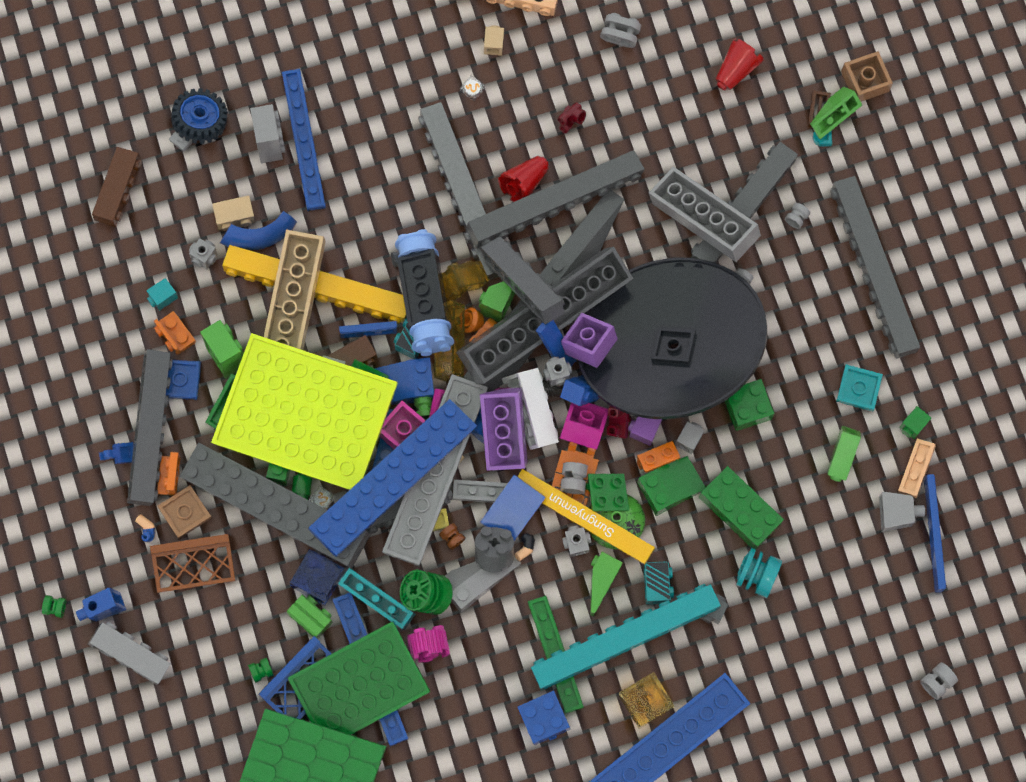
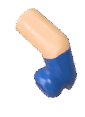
M140 514L135 522L143 527L142 540L150 542L155 537V525Z

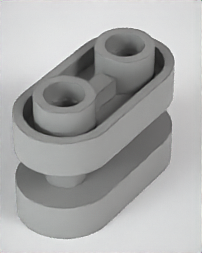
M617 13L606 15L604 24L607 27L602 28L600 37L610 43L628 48L635 47L637 42L635 35L639 34L641 29L639 21L635 18L621 17Z

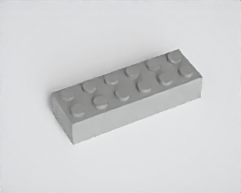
M672 167L649 192L654 206L735 262L761 236L757 223L675 167Z

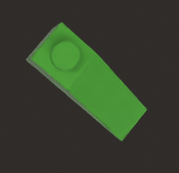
M842 87L827 100L810 125L818 138L821 139L859 109L862 103L854 90Z
M603 551L600 556L596 555L591 563L594 567L591 578L590 615L593 617L623 563Z

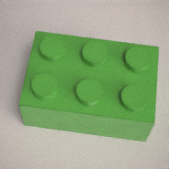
M221 320L200 331L207 351L225 379L230 377L231 373L237 372L244 352L237 339L234 340L228 324L223 325Z

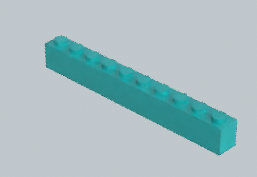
M702 584L694 589L695 592L691 594L687 592L677 596V600L671 603L669 600L659 604L660 608L654 611L651 608L641 613L642 616L636 619L630 617L624 620V624L616 627V625L610 626L605 629L606 633L598 635V633L593 634L587 638L588 641L582 644L580 641L573 643L569 646V650L564 652L558 650L552 653V657L547 660L541 658L533 662L534 666L531 667V670L540 690H545L720 609L721 605L711 584L708 586Z

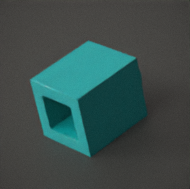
M166 278L146 290L149 296L147 298L148 302L152 307L156 306L159 311L178 299L176 291Z

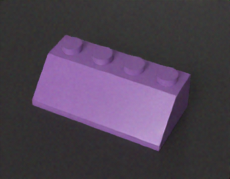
M505 388L480 394L487 471L525 469L528 460L521 388Z

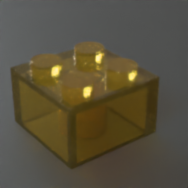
M654 672L622 690L618 695L638 729H641L674 708V704Z

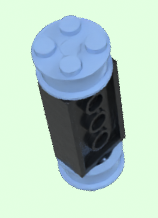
M425 229L399 235L395 242V247L399 250L397 262L407 322L410 329L409 333L414 339L412 349L417 353H421V356H430L432 353L451 350L454 339L450 336L449 332L451 330V323L439 252L435 249L434 245L437 241L436 236Z

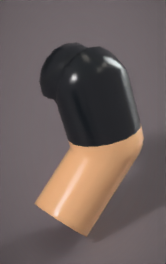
M529 533L522 535L523 548L514 553L518 561L523 560L534 550L535 538Z

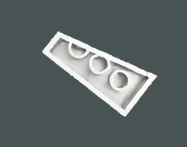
M535 368L502 378L504 385L508 384L509 388H521L525 436L530 450L558 443V432L554 427L553 413L549 409L548 395L544 390L543 377L539 369Z

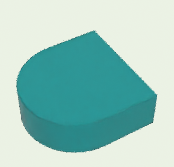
M814 131L812 136L813 142L821 147L832 146V131L821 139L818 138Z

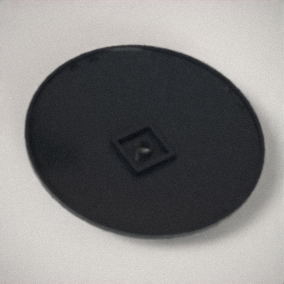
M667 258L630 269L629 272L633 277L631 281L584 313L614 326L617 335V341L598 368L578 360L585 381L594 393L610 406L624 413L642 418L676 419L692 416L726 401L740 390L754 374L763 357L767 342L765 311L751 285L740 275L725 266L703 259ZM672 344H678V347L675 349L669 348Z

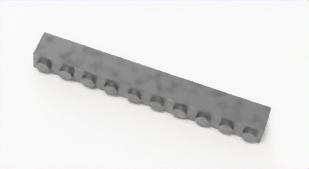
M440 102L420 109L418 119L421 127L426 129L425 138L427 143L432 144L433 149H431L433 158L434 160L438 159L440 164L438 170L441 177H445L446 182H444L446 191L447 193L451 192L453 197L451 199L454 210L457 209L459 212L457 216L459 224L464 226L466 230L469 221L486 213L443 105ZM466 230L464 236L467 243L472 245L473 249H470L474 260H478L479 266H477L480 276H484L485 281L499 277L484 261L481 246L475 247Z

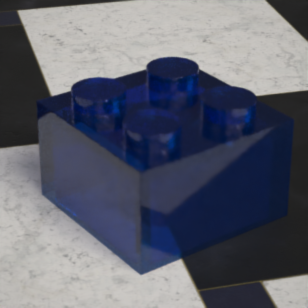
M309 549L291 579L290 585L295 590L306 596L309 595L317 602L326 605L344 574V567Z

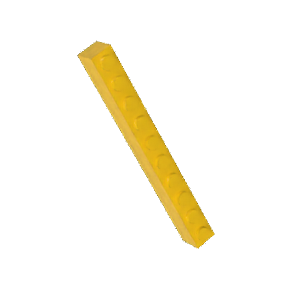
M229 245L222 266L227 275L233 277L239 275L247 281L255 282L256 280L262 282L267 287H273L280 259ZM319 272L314 296L317 301L335 303L334 305L339 308L349 307L354 312L360 314L366 312L377 319H382L383 317L389 319L390 322L404 323L407 316L403 295L326 272Z

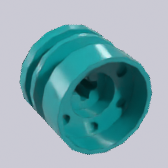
M751 547L748 554L744 556L738 570L736 586L741 587L745 579L747 580L746 590L754 583L756 584L755 594L767 598L778 575L782 560L770 555L765 563L762 561L763 552L761 551L757 559L753 557L756 549Z

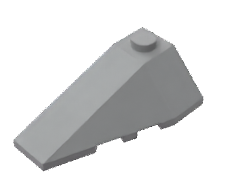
M514 556L510 567L507 566L501 572L496 573L481 569L476 561L451 570L445 575L452 585L453 596L451 602L462 613L521 565V562Z

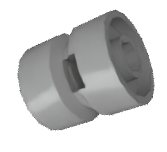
M576 462L563 463L562 475L564 478L561 479L560 491L569 494H584L586 482L583 479L587 477L588 466Z
M942 662L932 669V674L928 673L920 680L923 688L936 700L946 693V688L950 689L958 682L955 673Z

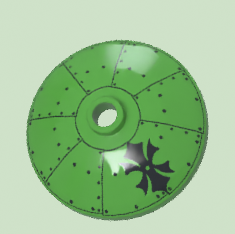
M628 494L629 511H595L638 538L643 532L645 525L643 509L638 501ZM619 515L620 520H614L613 516ZM590 533L593 539L600 545L609 549H617Z

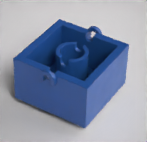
M554 691L518 706V710L534 745L548 739L550 741L557 738V735L571 730Z

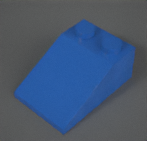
M430 358L412 359L375 368L388 375L387 379L398 382L390 405H397L401 401L414 403L416 398H433L434 396Z

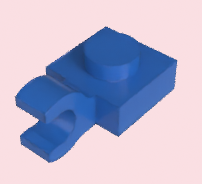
M133 442L112 445L113 450H104L99 453L100 460L114 459L115 464L131 463Z

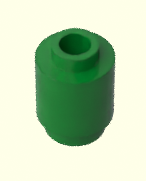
M300 473L294 475L292 492L308 500V497L311 496L313 478Z

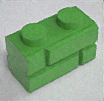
M302 594L287 610V614L312 637L315 636L319 639L333 623L330 619L332 615L326 609L320 610L315 606L317 602L308 595L306 598Z

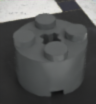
M483 527L475 538V561L480 565L481 569L487 572H501L503 568L510 567L514 560V539L512 533L508 529Z

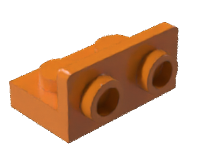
M174 311L160 321L158 319L154 320L156 325L154 330L159 337L163 336L166 339L165 345L170 352L175 351L179 355L196 343L194 337Z
M673 441L637 455V465L640 470L643 469L647 473L680 459V455Z
M170 452V457L162 456L159 470L160 478L157 487L159 495L174 496L177 494L181 461L179 453Z

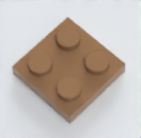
M191 485L157 506L178 539L212 518Z

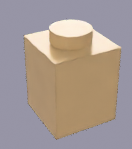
M496 25L486 27L484 54L502 56L504 28Z

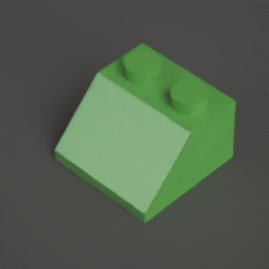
M504 281L489 286L486 292H482L479 299L481 314L487 318H492L496 322L504 319L515 295L513 290Z

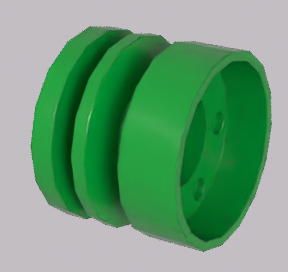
M422 570L410 571L404 577L400 586V599L403 606L408 610L432 615L442 614L449 607L453 596L452 585L447 577Z

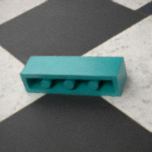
M351 568L346 571L338 583L391 622L394 621L395 625L403 630L407 628L416 615Z

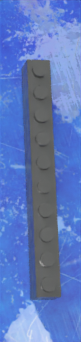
M630 151L468 222L466 230L476 248L487 244L499 236L505 239L514 231L516 233L521 232L530 224L537 225L546 217L553 218L562 210L569 211L578 203L582 202V204H585L592 200V197L597 195L599 197L603 196L613 188L619 189L629 181L635 182L639 180L644 167L635 151Z
M855 176L836 181L830 190L831 197L837 202L838 215L843 218L844 231L846 234H849L851 239L849 241L852 251L855 250L857 255L856 263L863 271L862 278L864 284L869 287L871 302L875 303L876 316L882 321V332L885 337H888L889 350L896 359L917 353L920 349L918 339Z

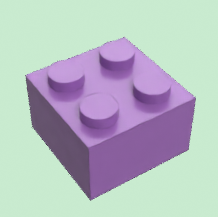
M581 313L561 343L566 355L598 368L617 341V335L614 326Z

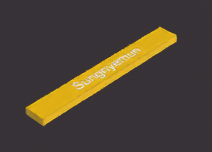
M524 469L517 476L546 497L541 504L578 526L584 527L585 530L645 565L653 553L654 546Z

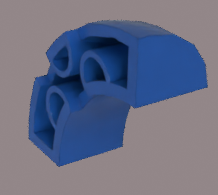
M283 211L274 222L262 228L244 229L231 224L221 239L220 244L227 247L232 245L246 250L256 251L265 249L284 239L286 230H293L297 221Z

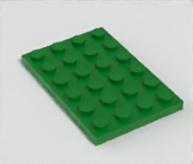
M394 621L288 677L311 723L350 735L431 692Z

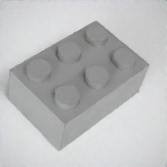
M273 104L250 108L260 162L266 163L283 160L282 153L286 152L278 110L274 111Z

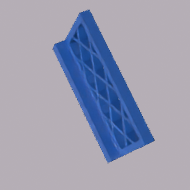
M315 636L258 694L276 712L283 713L278 707H284L283 714L287 715L286 707H298V716L296 718L301 719L306 714L305 710L301 712V707L303 706L300 704L299 699L298 705H286V693H295V691H286V682L288 677L300 671L302 665L316 663L314 662V653L319 648L325 653V657L332 654ZM284 685V691H278ZM275 693H284V705H275L270 699Z

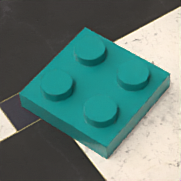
M846 364L836 402L873 412L883 374Z

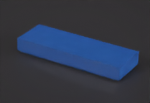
M397 322L339 326L340 338L397 334Z

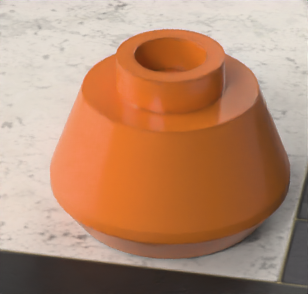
M470 307L463 311L460 317V326L465 333L476 332L483 327L484 318L478 310Z

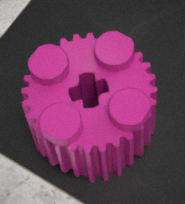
M442 625L435 626L432 630L427 631L425 628H418L413 630L414 633L407 635L408 648L414 661L418 659L419 663L433 661L438 655H442L443 658L450 654L446 631Z

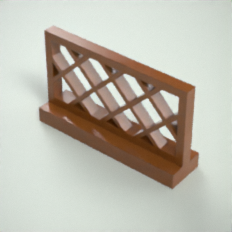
M229 534L150 546L157 593L236 581ZM220 547L227 548V556L223 561L213 555ZM204 550L210 554L204 564L194 558L198 551ZM188 552H195L192 556L188 554ZM182 553L190 557L184 567L175 561L178 555ZM165 556L171 561L165 570L158 566L157 557ZM211 557L221 562L215 572L205 566ZM192 560L201 565V568L195 575L186 569ZM172 563H175L182 569L176 578L166 572ZM222 565L230 569V578L223 579L217 575ZM203 568L213 574L208 581L204 582L197 577ZM184 571L193 577L190 583L185 585L178 581V578ZM164 574L174 580L169 587L161 588L160 579ZM175 582L180 584L179 586H173Z

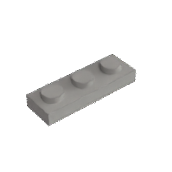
M454 479L453 500L494 503L508 483Z

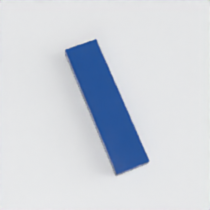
M554 320L547 324L542 322L536 329V332L551 357H559V359L564 357L566 363L569 362L570 366H572L577 359L565 354L561 343L564 337Z

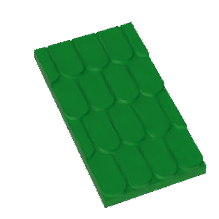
M265 709L240 782H375L387 746Z

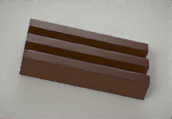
M812 91L808 127H811L810 123L813 121L816 95L819 96L818 114L822 108L823 96L826 97L827 102L831 97V93Z

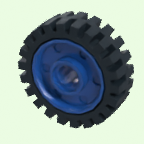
M198 88V92L195 89H191L190 93L185 91L183 95L180 94L178 99L174 101L171 115L172 126L175 132H179L181 138L185 136V140L188 142L192 139V143L197 144V140L200 141V144H204L205 140L210 143L212 138L214 140L218 139V136H221L226 128L225 102L222 103L220 96L217 98L216 93L210 94V90L207 89L205 93L202 88Z

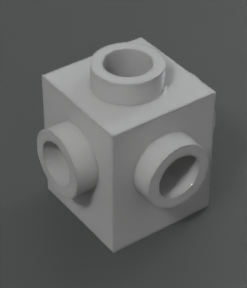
M199 238L189 249L191 262L197 267H203L208 270L210 265H213L217 259L218 254L215 245L207 239L204 241Z
M564 357L549 359L543 370L545 380H549L551 387L564 385L565 380L569 379L572 373L570 363H566Z
M569 527L568 531H565L566 537H563L562 540L564 548L569 549L570 557L589 553L588 544L591 543L589 532H585L584 527ZM574 539H580V541L574 542Z

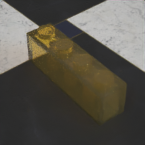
M453 300L447 302L451 323V330L449 332L450 336L454 339V344L449 351L434 353V378L445 382L450 380L452 374L464 378V364L456 352L464 347L465 305Z

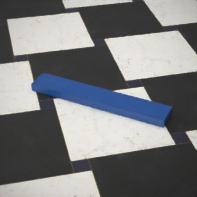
M930 474L924 478L934 587L935 593L946 589L935 475Z

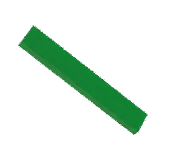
M547 596L528 601L546 659L551 658V654L558 650L564 652L565 649ZM574 676L555 684L565 714L584 708Z

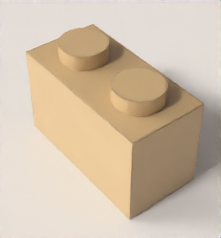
M249 195L212 204L218 230L227 231L231 224L248 227L255 223Z

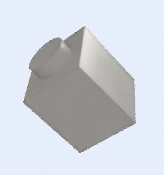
M687 421L675 446L692 455L704 430H702L699 424Z

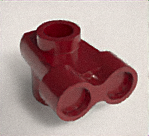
M575 102L572 106L568 105L557 118L560 123L559 129L565 134L568 133L574 123L582 124L586 118V111L582 109L579 103Z

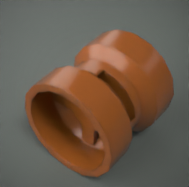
M454 523L448 525L439 533L441 539L446 540L450 550L458 547L466 539L462 533L457 531V526Z

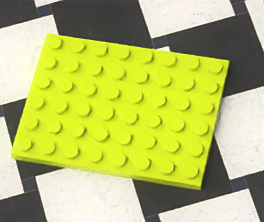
M251 333L211 443L350 490L367 472L398 382Z

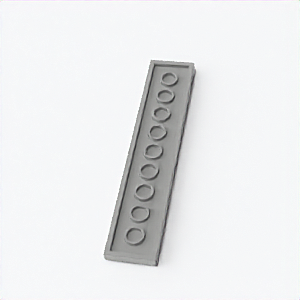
M452 374L439 408L451 399L475 423L481 409L480 394L486 393L488 387ZM470 435L405 493L382 553L420 566Z

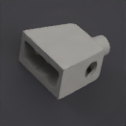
M882 492L879 495L881 532L911 527L915 523V517H925V506L914 505V499L911 495Z

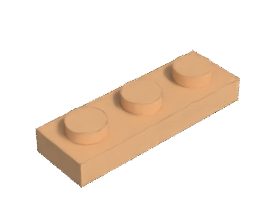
M917 438L898 490L899 493L911 495L914 498L918 497L936 444Z

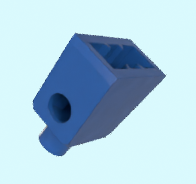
M107 588L83 599L84 607L76 610V615L80 621L87 618L93 621H100L127 609L121 593L112 588Z

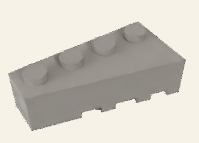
M107 621L104 624L102 622L87 645L92 648L94 646L97 647L102 654L115 658L121 665L133 669L135 673L158 685L171 664L167 662L169 658L159 652L157 655L150 651L152 648L143 642L140 645L134 642V637L126 632L123 634L116 631L118 627Z

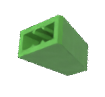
M841 426L827 471L830 479L838 482L847 480L861 439L860 431Z

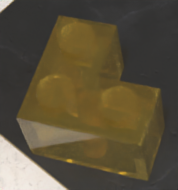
M469 260L463 264L453 263L442 273L447 302L456 301L465 292L479 290L489 281L481 261L472 262V260Z

